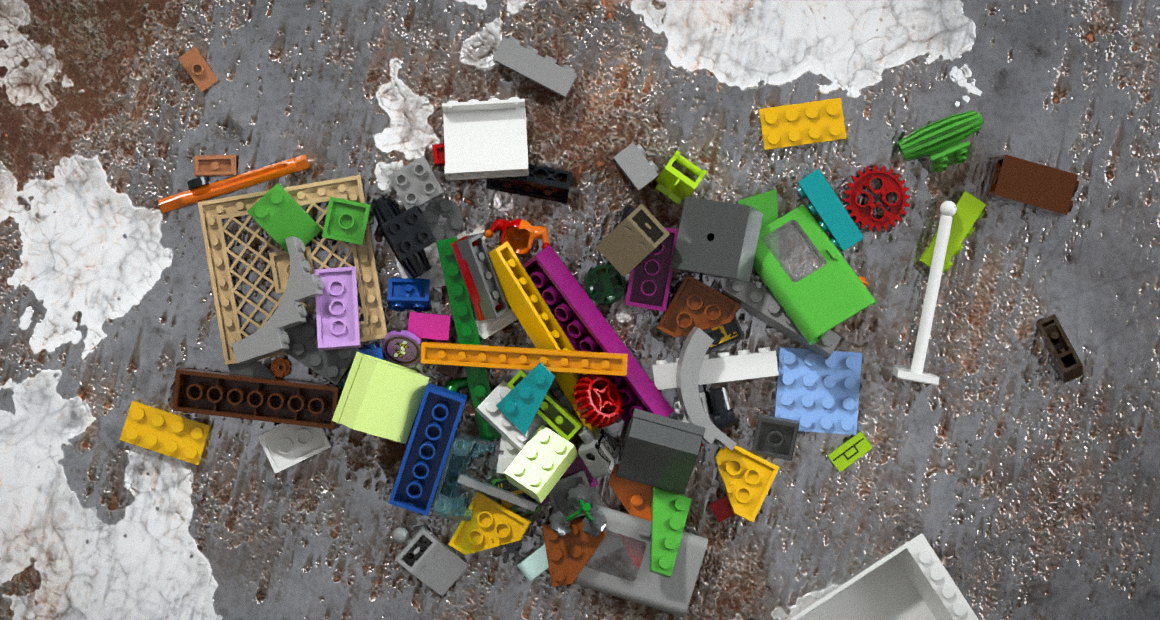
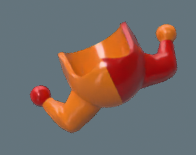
M496 219L490 229L484 233L486 238H491L495 231L500 230L502 232L500 245L508 241L517 255L528 254L534 240L538 238L543 242L542 249L550 245L547 228L532 226L524 219H513L511 221Z

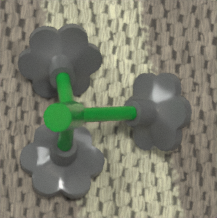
M578 484L575 488L572 487L568 490L567 503L574 505L575 509H579L570 516H564L562 512L558 511L549 517L551 529L560 537L570 533V520L580 514H585L586 516L583 519L584 526L582 528L585 534L596 537L599 532L601 533L606 530V517L599 515L598 512H592L591 514L588 512L591 509L590 497L592 496V491L589 488H585L583 484Z

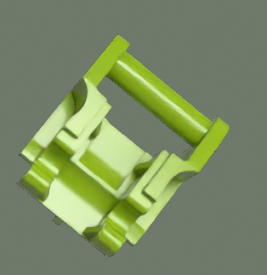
M678 150L655 180L658 182V185L654 189L656 192H662L673 200V204L676 206L682 200L685 201V197L691 196L708 172L705 169L701 170L684 158ZM676 161L698 177L697 180L694 182L672 166L673 162Z

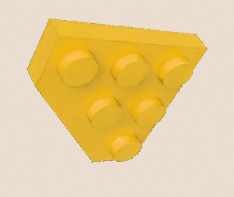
M735 446L733 450L727 448L723 450L720 448L715 457V462L733 514L753 523L780 467L738 446Z
M477 491L448 545L464 555L520 541L528 530L531 521L483 492Z

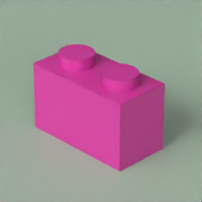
M409 312L408 331L418 336L422 342H424V338L432 339V342L444 343L445 340H450L452 316Z

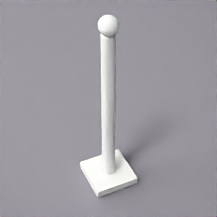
M945 201L940 206L942 215L940 216L911 370L893 367L892 374L898 379L936 386L939 384L940 378L938 376L923 372L951 231L952 216L957 211V207L952 201Z

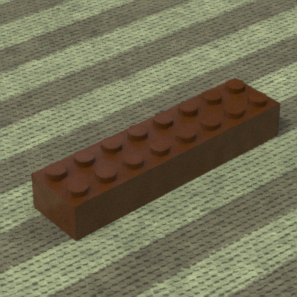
M181 368L176 369L172 411L337 429L340 428V424L332 421L344 386Z

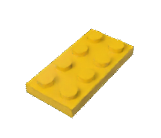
M841 98L759 109L764 150L846 139Z
M133 400L120 440L199 465L211 425Z

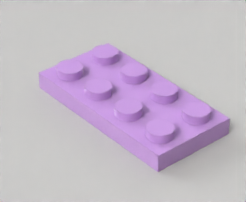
M356 266L314 269V274L319 275L324 283V289H322L324 295L316 297L318 350L360 348Z

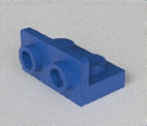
M389 278L387 296L389 309L394 311L414 310L416 312L430 310V279Z

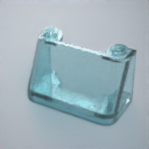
M460 432L455 436L433 502V510L438 516L452 520L471 521L473 511L469 510L466 506L468 498L459 495L461 487H459L460 483H457L456 480L459 472L466 475L471 457L480 459L482 453L492 452L495 442L465 432Z

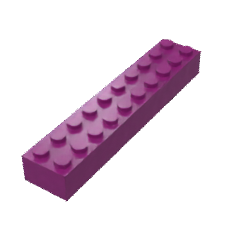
M550 245L523 264V267L575 351L628 354L626 376L605 375L606 377H611V382H616V388L620 389L619 395L623 396L621 402L624 404L621 408L623 413L619 416L627 427L635 408L665 417L674 412Z

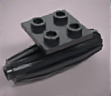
M383 196L374 201L375 206L372 209L379 228L401 265L413 279L431 270L424 248L435 243L436 239L416 205L402 213L390 197L386 199Z

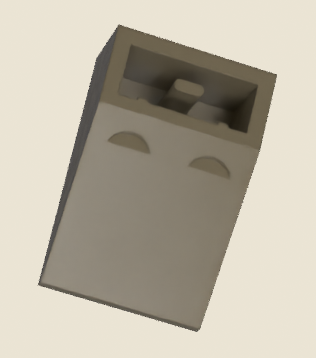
M640 204L596 248L625 277L663 242L670 233L643 204Z

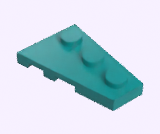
M540 362L496 407L526 435L556 376Z

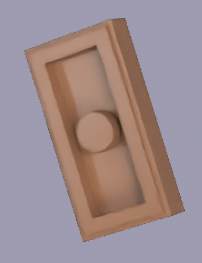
M193 47L178 58L202 93L219 82L196 47Z
M236 155L194 156V177L237 176Z

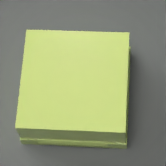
M356 352L332 421L357 431L406 444L430 378L418 373L414 369Z

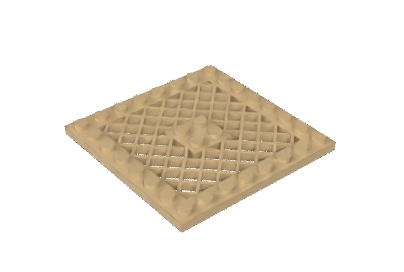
M361 175L285 187L288 193L301 206L310 205L306 210L308 214L313 207L323 212L316 221L322 229L324 227L320 225V222L327 214L328 206L324 210L317 203L329 202L330 197L366 204ZM269 190L198 202L225 365L237 363L231 343L242 340V334L245 337L250 336L244 331L249 322L260 329L276 311L287 287L290 273L289 254L285 250L283 251L282 247L278 249L270 242L273 240L271 236L268 240L260 236L259 233L263 229L261 226L258 227L256 232L247 226L253 218L247 211ZM249 215L244 223L235 218ZM223 219H228L225 225H223ZM369 219L363 245L351 243L350 246L344 241L337 240V244L330 250L323 245L327 238L323 237L320 242L313 238L312 241L317 244V247L313 252H311V246L305 247L304 252L305 258L311 266L309 273L314 274L313 260L321 265L319 269L324 267L326 269L330 268L326 264L332 256L341 261L337 268L343 267L344 264L348 267H354L347 262L353 253L357 272V291L360 294L362 307L358 305V310H360L359 318L362 314L364 317V321H359L360 342L385 338L388 331ZM232 221L241 226L236 235L227 230ZM244 229L253 234L247 244L238 238ZM225 233L233 238L228 246ZM256 237L265 243L259 252L251 247ZM236 241L245 246L239 256L230 250ZM340 244L350 249L344 259L335 253ZM268 246L277 251L269 253L270 260L262 255ZM320 247L329 252L324 262L315 257ZM248 249L256 254L251 264L242 259ZM229 254L236 258V260L231 266ZM259 258L269 263L263 272L254 267ZM239 261L248 266L242 276L233 270ZM270 268H272L273 280L266 276ZM251 269L260 275L254 284L245 279ZM232 274L239 278V281L235 286L233 284ZM263 278L272 284L266 293L257 287ZM242 282L252 287L246 296L237 291ZM274 287L276 294L283 293L278 301L269 296ZM254 290L263 295L258 304L249 299ZM235 294L243 299L238 307ZM266 298L275 304L270 313L261 308ZM316 298L310 306L301 302L308 309L307 316L310 312L316 315V310L313 309L316 305ZM246 302L255 307L250 316L240 311ZM258 310L267 316L261 325L252 319ZM239 314L245 319H247L242 327L240 325ZM280 352V353H277V354H274V355H271V356H268V357H265V358L276 357V356H282V355H288V354H286L285 352Z

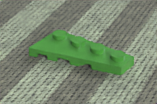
M651 487L652 524L650 525L649 572L670 578L692 499L664 489Z

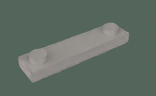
M460 472L456 481L460 483L459 487L471 491L473 488L518 505L517 509L529 513V510L535 512L537 507L536 501Z

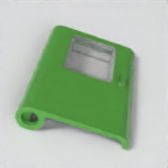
M805 205L797 207L760 229L753 268L809 345L817 343L827 334V331L870 305L877 303Z

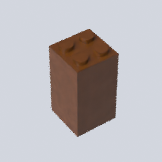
M1003 155L998 157L987 197L1055 216H1064L1072 210L1074 201L1071 198L1073 192H1076L1079 186L1078 175L1013 156Z

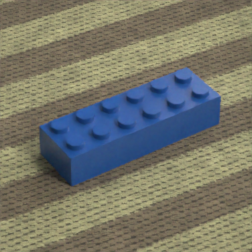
M428 383L388 502L389 504L428 516L468 397L467 395Z

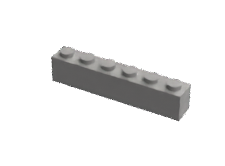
M730 279L722 294L741 304L742 309L825 359L830 357L841 339L839 335L829 330L820 341L809 345L775 297L751 282Z

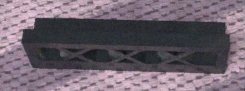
M528 164L529 176L487 178L486 189L567 203L573 172ZM541 173L544 174L546 177L537 178L535 174ZM563 177L567 178L566 183L559 182L555 178Z

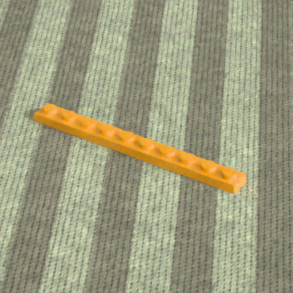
M438 342L421 343L422 364L533 370L542 362L552 372L627 375L628 354Z

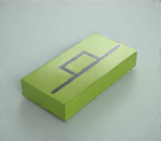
M859 431L827 456L837 470L841 472L873 447L862 432Z

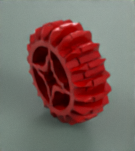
M586 374L573 387L575 392L572 396L575 398L573 404L577 406L576 411L581 414L580 418H585V424H591V427H608L620 418L619 415L623 413L621 409L624 406L621 402L623 396L619 395L620 389L616 388V382H611L610 376Z

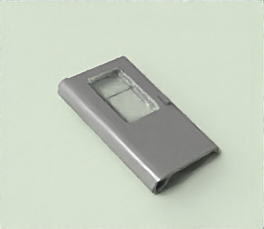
M597 505L598 510L594 512L604 515L607 519L605 523L607 536L596 549L595 554L586 567L580 572L574 584L684 617L703 561L708 539L683 531L672 575L670 578L649 572L650 525L652 521Z

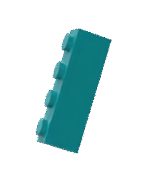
M819 169L796 183L798 185L796 188L798 194L802 199H807L809 205H807L813 216L817 214L821 220L819 225L825 233L829 232L832 237L831 241L837 249L843 252L864 238Z

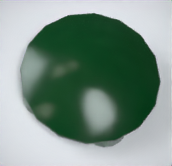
M598 265L586 277V292L598 304H613L619 301L625 293V277L613 265Z

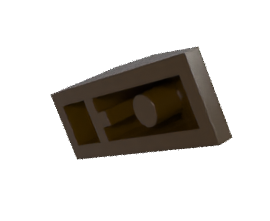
M1056 315L1037 322L1036 325L1062 381L1066 383L1082 376L1083 364Z

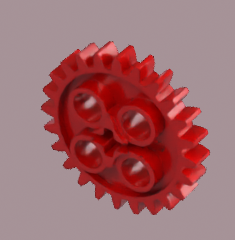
M876 165L873 166L872 171L867 166L865 167V174L858 170V178L851 176L853 184L846 183L850 190L843 191L844 194L848 195V198L842 201L849 204L845 209L851 211L850 217H855V224L861 222L860 229L868 225V232H871L873 227H875L876 232H880L881 226L887 231L888 224L895 227L894 220L901 222L902 219L899 215L907 214L903 207L910 206L905 202V199L911 197L904 193L909 188L902 187L905 180L898 181L897 179L900 174L898 173L893 176L892 168L885 172V166H882L880 171H878ZM874 178L878 179L881 183V187L878 190H874L871 187V181ZM866 186L873 195L879 194V200L890 208V212L879 202L873 203V196L863 190L862 187ZM889 192L894 193L896 196V201L893 204L888 203L886 200V195ZM859 194H864L867 197L865 205L858 204L857 196ZM874 208L881 209L882 216L880 219H875L872 216Z

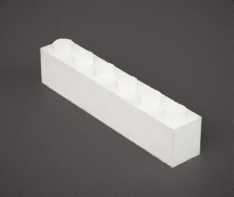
M770 347L758 348V352L750 353V349L739 350L738 355H730L729 352L717 353V357L709 358V354H706L701 363L698 385L778 376L776 351H771ZM676 358L677 362L668 363V359L656 360V365H652L654 385L658 390L677 388L676 372L679 358Z

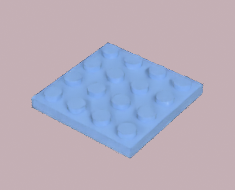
M779 347V375L777 376L774 417L799 421L798 431L856 435L862 353L833 351L830 357L825 359L810 349Z

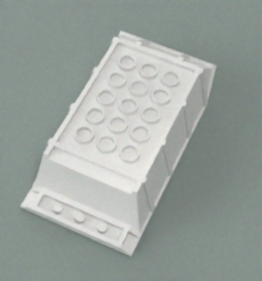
M921 533L788 620L979 619Z

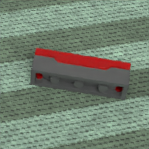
M482 233L464 236L451 243L479 321L497 318L508 312L509 307Z

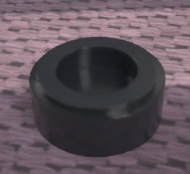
M206 176L189 180L187 184L189 190L207 185L209 181Z

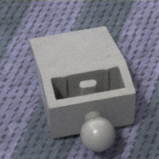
M423 525L412 538L409 537L407 529L402 527L395 529L393 532L394 541L398 544H405L395 556V560L441 596L446 593L469 566ZM420 537H427V542L421 543ZM413 552V558H407L406 553Z

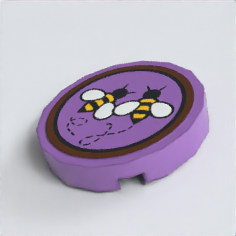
M401 330V332L391 331L384 338L382 344L383 353L390 361L396 364L412 365L421 358L422 341L414 333L407 330Z

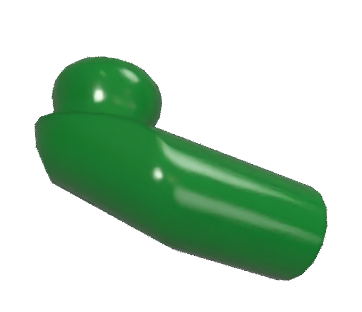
M467 378L450 380L444 388L455 392L457 389L468 387Z

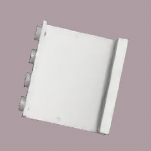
M511 97L508 100L491 98L488 101L472 99L467 102L448 101L442 104L446 181L529 176L525 99H520L519 97Z

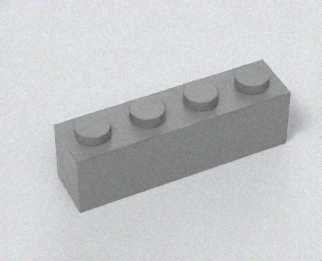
M514 37L502 38L492 58L494 62L564 98L567 97L577 78V75L574 73L575 69L565 64L563 67L557 65L556 59L548 55L545 58L538 55V50L531 46L525 48L519 45L520 41Z

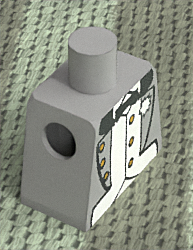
M583 427L578 432L579 437L582 439L578 450L581 459L594 479L611 474L621 446L603 428L591 431L588 427Z

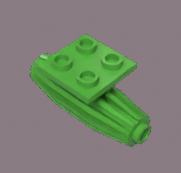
M974 110L950 115L917 129L898 141L897 146L904 161L930 155V173L935 171L940 173L946 170L949 165L954 163L959 165L967 160L971 144L969 141L964 143L962 141L981 130V125L984 124L981 114L979 112L976 113Z

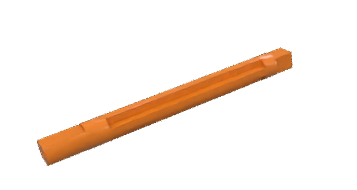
M305 154L158 199V204L162 213L310 168L309 161Z

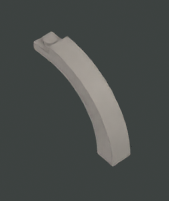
M693 327L682 346L677 364L676 386L679 402L688 422L705 428L703 437L705 442L712 444L716 439L714 443L721 449L733 450L737 444L712 423L702 406L699 395L698 379L701 363L714 340L700 328Z

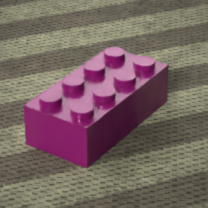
M664 227L670 235L630 271L624 305L666 312L673 272L671 265L678 229Z

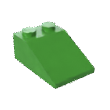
M279 183L247 211L288 254L286 238L291 236L298 237L306 246L323 230Z

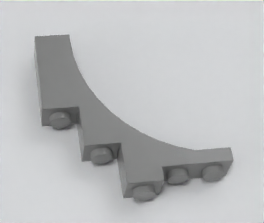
M291 236L285 239L290 256V273L285 293L276 311L256 332L242 340L231 343L238 364H247L289 350L288 344L290 339L284 329L307 322L305 318L307 311L301 302L324 295L322 290L324 289V283L319 275L309 273L311 266L304 255L305 245L298 237Z

